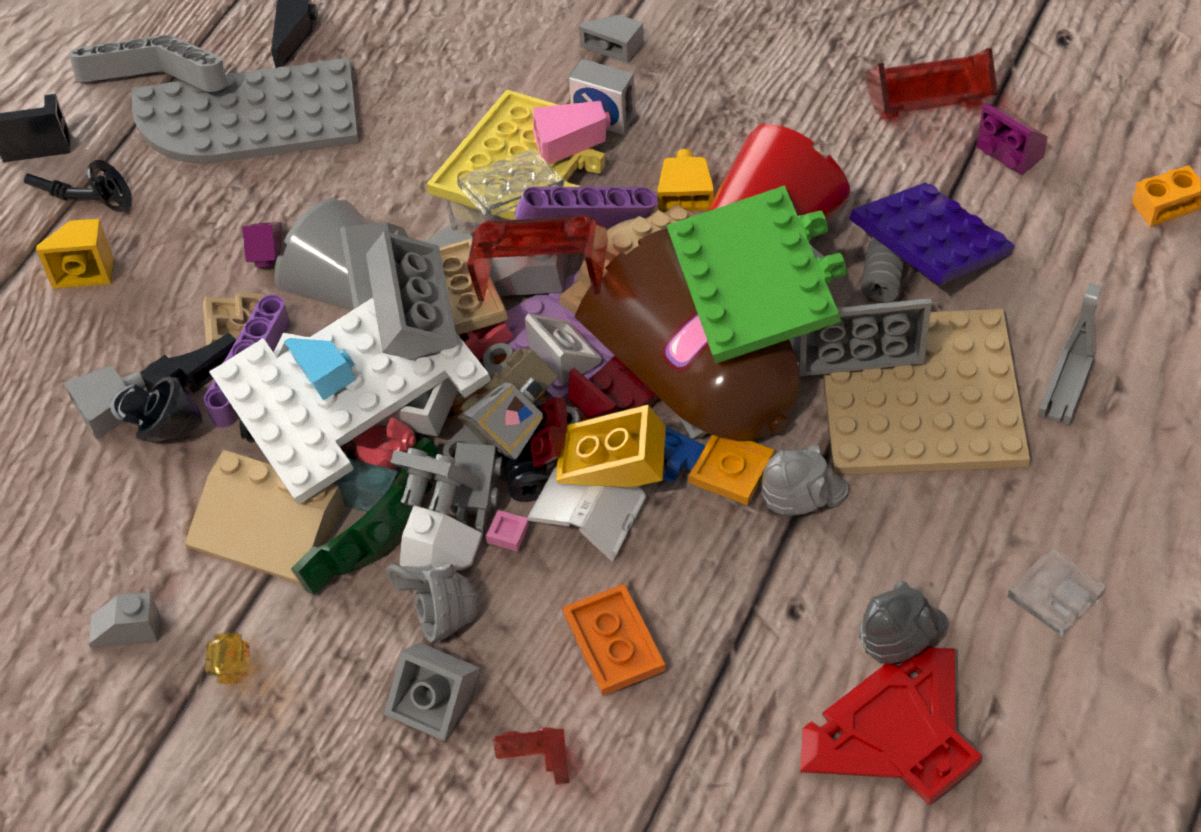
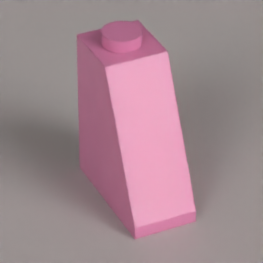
M601 101L533 108V132L542 166L553 164L606 141V129H610L609 112H604Z

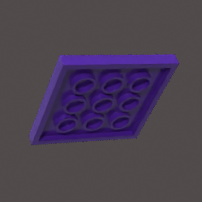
M926 182L854 208L849 217V220L938 285L1012 254L1015 247L1012 242L1006 239L1004 234L994 231L984 224L981 218L970 214L960 207L957 201L947 198L934 185Z

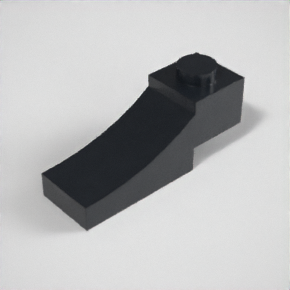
M227 333L211 344L190 353L170 358L163 355L140 372L147 391L150 393L152 386L163 377L171 376L174 378L178 377L184 387L189 388L195 393L214 379L210 371L224 363L236 339L230 333Z

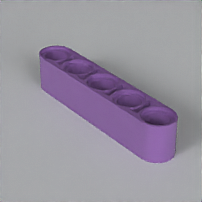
M528 187L520 198L514 211V216L520 224L528 227H542L546 225H563L564 227L615 226L622 221L639 216L642 218L650 217L658 200L656 194L646 187Z
M271 294L259 300L224 362L262 338L274 353L282 334L287 331L290 323L284 300L280 296ZM213 380L205 394L204 402L213 425L222 428L234 424L239 416L216 381Z

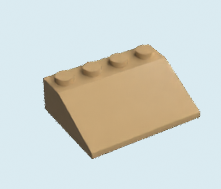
M223 450L207 477L185 541V547L301 585L291 568L313 546L319 548L327 541L345 508L340 487L332 483L298 505L271 464Z

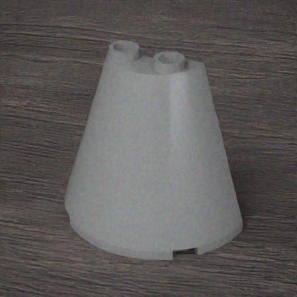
M329 198L312 206L296 221L283 241L288 245L283 257L280 255L276 260L275 286L286 292L354 310L340 228L369 223L351 203L344 199L336 200Z

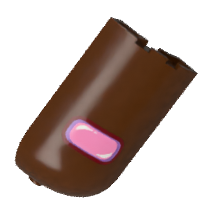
M667 228L639 239V246L628 254L621 252L605 267L608 272L597 286L591 284L574 317L667 406L694 427L722 438L757 440L784 432L789 425V418L795 406L799 389L798 364L789 339L715 364Z

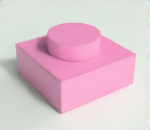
M498 510L486 534L487 543L518 552L530 526L529 521L526 517Z

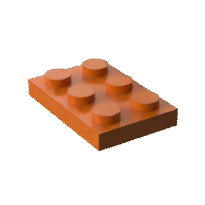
M625 584L562 607L563 616L602 696L666 671L665 663Z

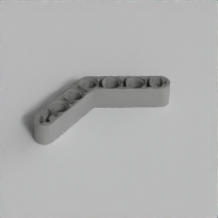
M171 35L84 46L69 52L75 79L78 82L163 71L207 92L219 91L227 86L223 62L220 56Z

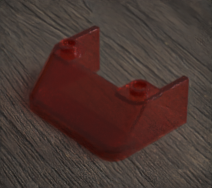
M986 48L969 57L884 68V63H880L864 73L875 114L882 115V120L899 117V112L965 103L966 108L983 105L982 100L998 94L992 48Z
M586 215L483 222L474 231L467 263L478 301H484L493 258L585 252V261L594 295L600 294L608 236L603 224Z

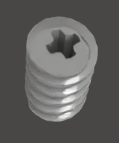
M875 238L870 241L860 286L863 294L870 300L878 303H888L898 296L904 259Z

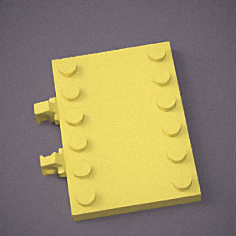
M506 89L426 184L427 193L518 222L514 216V211L526 188L580 187L568 183L567 180L577 167L579 169L584 167L588 172L601 173L605 168V153L595 151L591 147L553 164L542 166L533 132V108L555 106L558 104Z

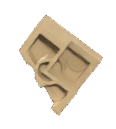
M237 292L235 299L205 296L203 315L206 345L211 344L227 333H230L237 340L257 303L265 295Z

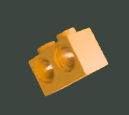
M1190 165L1169 170L1152 178H1145L1136 183L1132 204L1150 227L1201 210V179Z

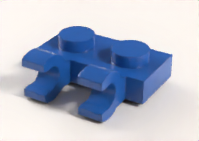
M666 427L664 458L668 460L666 464L668 467L663 473L662 479L673 484L682 468L691 471L705 445Z

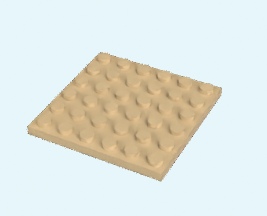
M1003 309L931 312L924 364L823 374L832 467L837 475L1029 467L1030 457Z

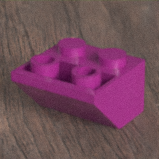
M987 103L984 104L981 112L977 148L1023 176L1044 157L1048 136L1005 110Z

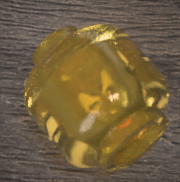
M219 633L215 634V639L208 641L205 655L206 673L217 677V683L236 684L238 683V677L249 673L250 644L242 639V634Z

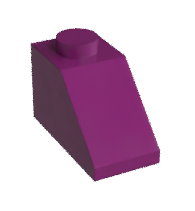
M282 222L253 223L243 226L246 262H254L255 267L272 266V260H277L281 252Z

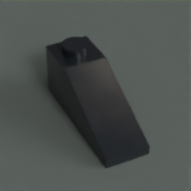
M277 0L271 46L275 68L284 67L312 32L313 20H317L318 11L317 5L312 4L311 0Z

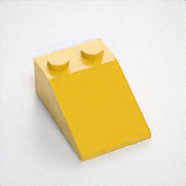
M649 405L567 425L563 450L557 462V483L637 487L662 481L666 426Z

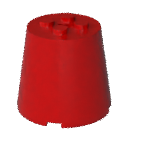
M761 124L747 136L707 211L785 186L797 216L822 210L828 223L847 204L851 191L849 182L840 166L830 155L824 158L818 151L812 148L815 142L781 125Z

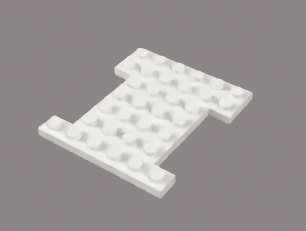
M373 298L308 338L311 340L332 341L339 352L345 349L355 364L350 369L356 380L325 400H322L294 360L290 351L277 358L263 338L210 371V374L298 505L354 470L340 447L447 378L452 381L464 398L491 381L488 372L457 333L458 344L454 348L410 360L382 353Z

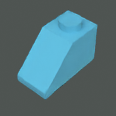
M289 338L284 341L294 360L322 400L327 399L356 380L350 369L355 365L345 349L339 352L332 341Z

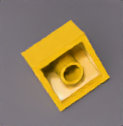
M100 219L69 221L36 246L37 254L52 289L111 284L114 257Z

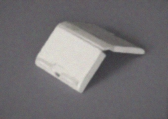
M556 464L531 509L527 520L570 526L572 524L580 527L579 531L609 560L614 561L646 498V494L639 486L613 487L558 484L556 481Z

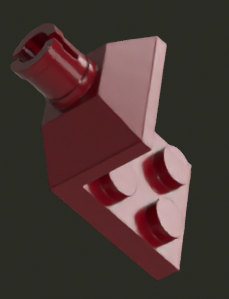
M616 356L608 361L589 380L575 367L569 372L568 399L572 407L578 412L581 421L645 405L651 406L659 398ZM567 416V425H570L572 418Z

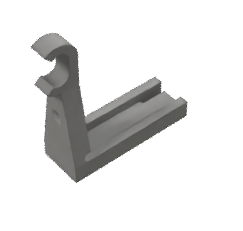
M1091 283L1088 285L1080 316L1065 342L1040 406L1039 417L1044 418L1049 404H1052L1047 419L1060 423L1064 410L1067 409L1063 424L1070 425L1096 354L1095 312L1098 307L1097 301L1102 286Z

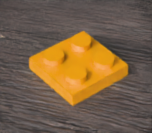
M712 435L688 475L689 483L748 506L762 481L766 464L775 455V450L750 440H732Z

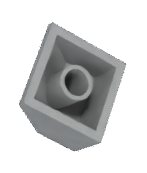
M415 644L401 651L384 715L445 741L471 700L480 668L425 644Z

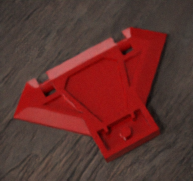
M926 647L919 654L906 660L898 667L894 664H884L822 712V715L827 720L824 725L819 727L811 721L802 728L800 773L901 778L928 805H931L982 762V755L955 732L954 648ZM915 672L918 676L912 680L909 676ZM838 732L841 736L834 741L831 737Z

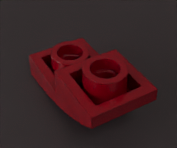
M554 397L537 407L544 416L538 425V432L530 437L534 468H540L561 455L567 429L565 398Z

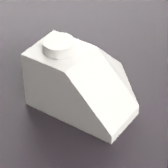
M413 505L402 535L399 566H426L431 564L433 567L441 566L443 563L448 564L451 562L455 568L454 571H462L472 566L483 534L446 514Z

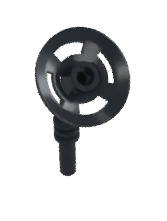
M94 160L88 166L87 174L92 189L73 188L70 184L58 180L52 182L29 173L24 176L25 184L47 191L51 196L65 201L68 199L100 200L107 207L117 212L126 211L132 202L129 187L122 175L111 164L103 160ZM94 170L103 171V176L99 175L96 177ZM114 201L118 203L119 206L112 205L109 202Z

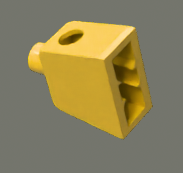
M681 149L677 151L676 158H666L663 161L657 189L659 211L666 212L675 204L687 211H707L714 199V189L705 158L693 157L691 150Z

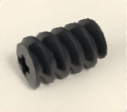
M529 439L516 459L506 457L503 454L510 496L519 502L536 501L548 480L546 465L540 468H534Z

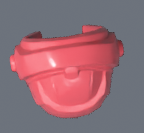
M390 418L387 428L375 424L352 439V442L355 443L354 457L360 467L375 475L393 473L399 468V466L390 463L394 450L407 453L408 448H413L416 444L415 433L408 425L395 418Z

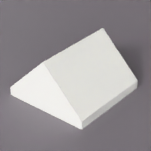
M530 313L525 317L528 346L559 376L557 379L563 385L569 382V372L574 367L583 374L600 364L603 360L569 321Z

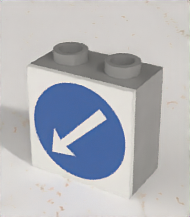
M581 59L576 69L573 68L568 78L570 104L601 101L604 112H609L610 129L607 130L623 135L636 115L634 73Z

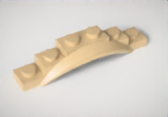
M675 204L665 213L657 210L648 218L639 216L616 224L606 231L590 249L582 263L575 284L560 295L559 304L576 314L591 284L598 285L608 272L605 267L621 252L628 254L639 246V239L656 231L666 229L668 224L695 215Z

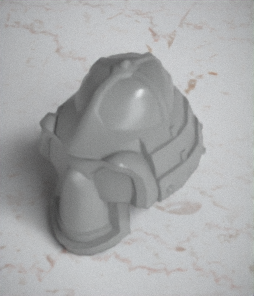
M813 445L809 446L807 450L803 448L797 450L783 449L776 453L768 461L763 471L761 495L767 505V509H771L776 514L794 516L812 512L819 507L825 506V504L829 508L840 505L847 498L849 487L843 478L834 473L830 467H827L826 460L820 454L819 446Z
M451 562L448 564L443 563L441 566L433 567L431 564L426 566H397L392 564L386 569L389 581L396 591L414 590L417 615L424 636L429 642L440 643L451 634L460 630L462 626L470 623L477 615L478 594L474 591L472 584L467 578L454 571L455 568Z

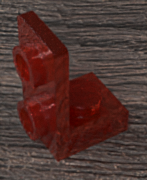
M545 727L536 732L527 733L509 731L500 736L493 737L497 759L545 754L546 772L554 773L555 785L569 783L564 728Z

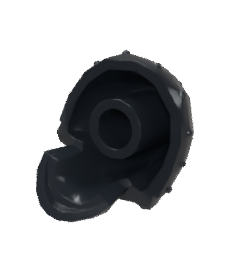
M163 377L152 386L150 393L136 384L128 385L114 395L110 404L111 412L115 418L122 422L138 425L136 437L146 442L157 443L172 438H190L203 422L202 414L197 404L193 402L189 392L179 381L178 377Z

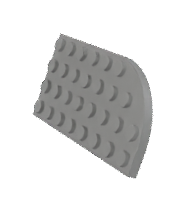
M350 58L225 74L227 86L215 92L204 91L184 81L132 88V112L141 137L157 152L179 161L216 163L359 143Z

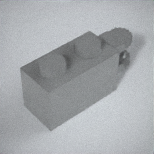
M457 442L456 463L471 467L470 473L481 478L477 491L457 487L450 509L453 514H457L456 520L467 525L468 515L477 516L475 530L483 534L482 538H484L487 519L492 516L493 507H498L500 492L499 488H496L497 476H502L504 458L500 457L494 445Z

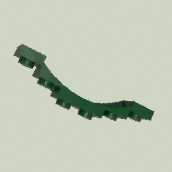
M422 438L413 447L428 453L427 456L436 458L437 454H440L431 439ZM402 468L389 490L362 518L319 548L313 546L291 568L307 593L315 595L334 575H345L348 572L367 566L383 557L401 542L413 506L400 502L409 476L407 470ZM429 481L425 493L432 487Z

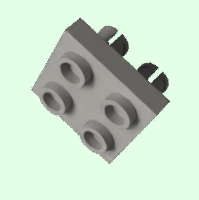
M408 448L407 453L394 450L390 463L407 470V474H409L406 488L400 501L403 504L421 507L428 481L435 480L437 483L428 509L449 515L457 487L478 490L481 478L470 473L471 467L456 463V460L440 454H437L436 458L427 456L428 453L414 448Z

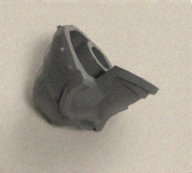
M902 581L896 584L892 591H887L871 598L863 616L859 639H861L865 653L877 660L878 663L891 665L905 662L924 650L931 643V640L934 638L939 639L945 634L947 617L942 611L930 605L927 598H924L920 591L910 588L907 582Z

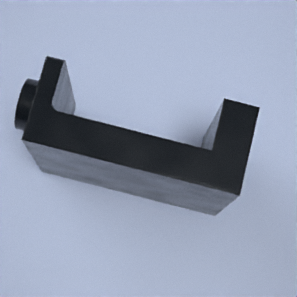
M56 94L44 95V107L0 113V156L3 163L70 153L71 134Z

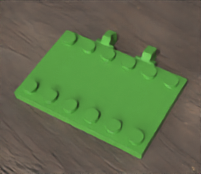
M785 186L666 225L715 364L841 322L838 309L827 284L833 281L834 278L847 274L841 252L827 255L823 259L821 257L815 258L809 240L812 239L811 237L828 232L826 218L822 210L797 216Z

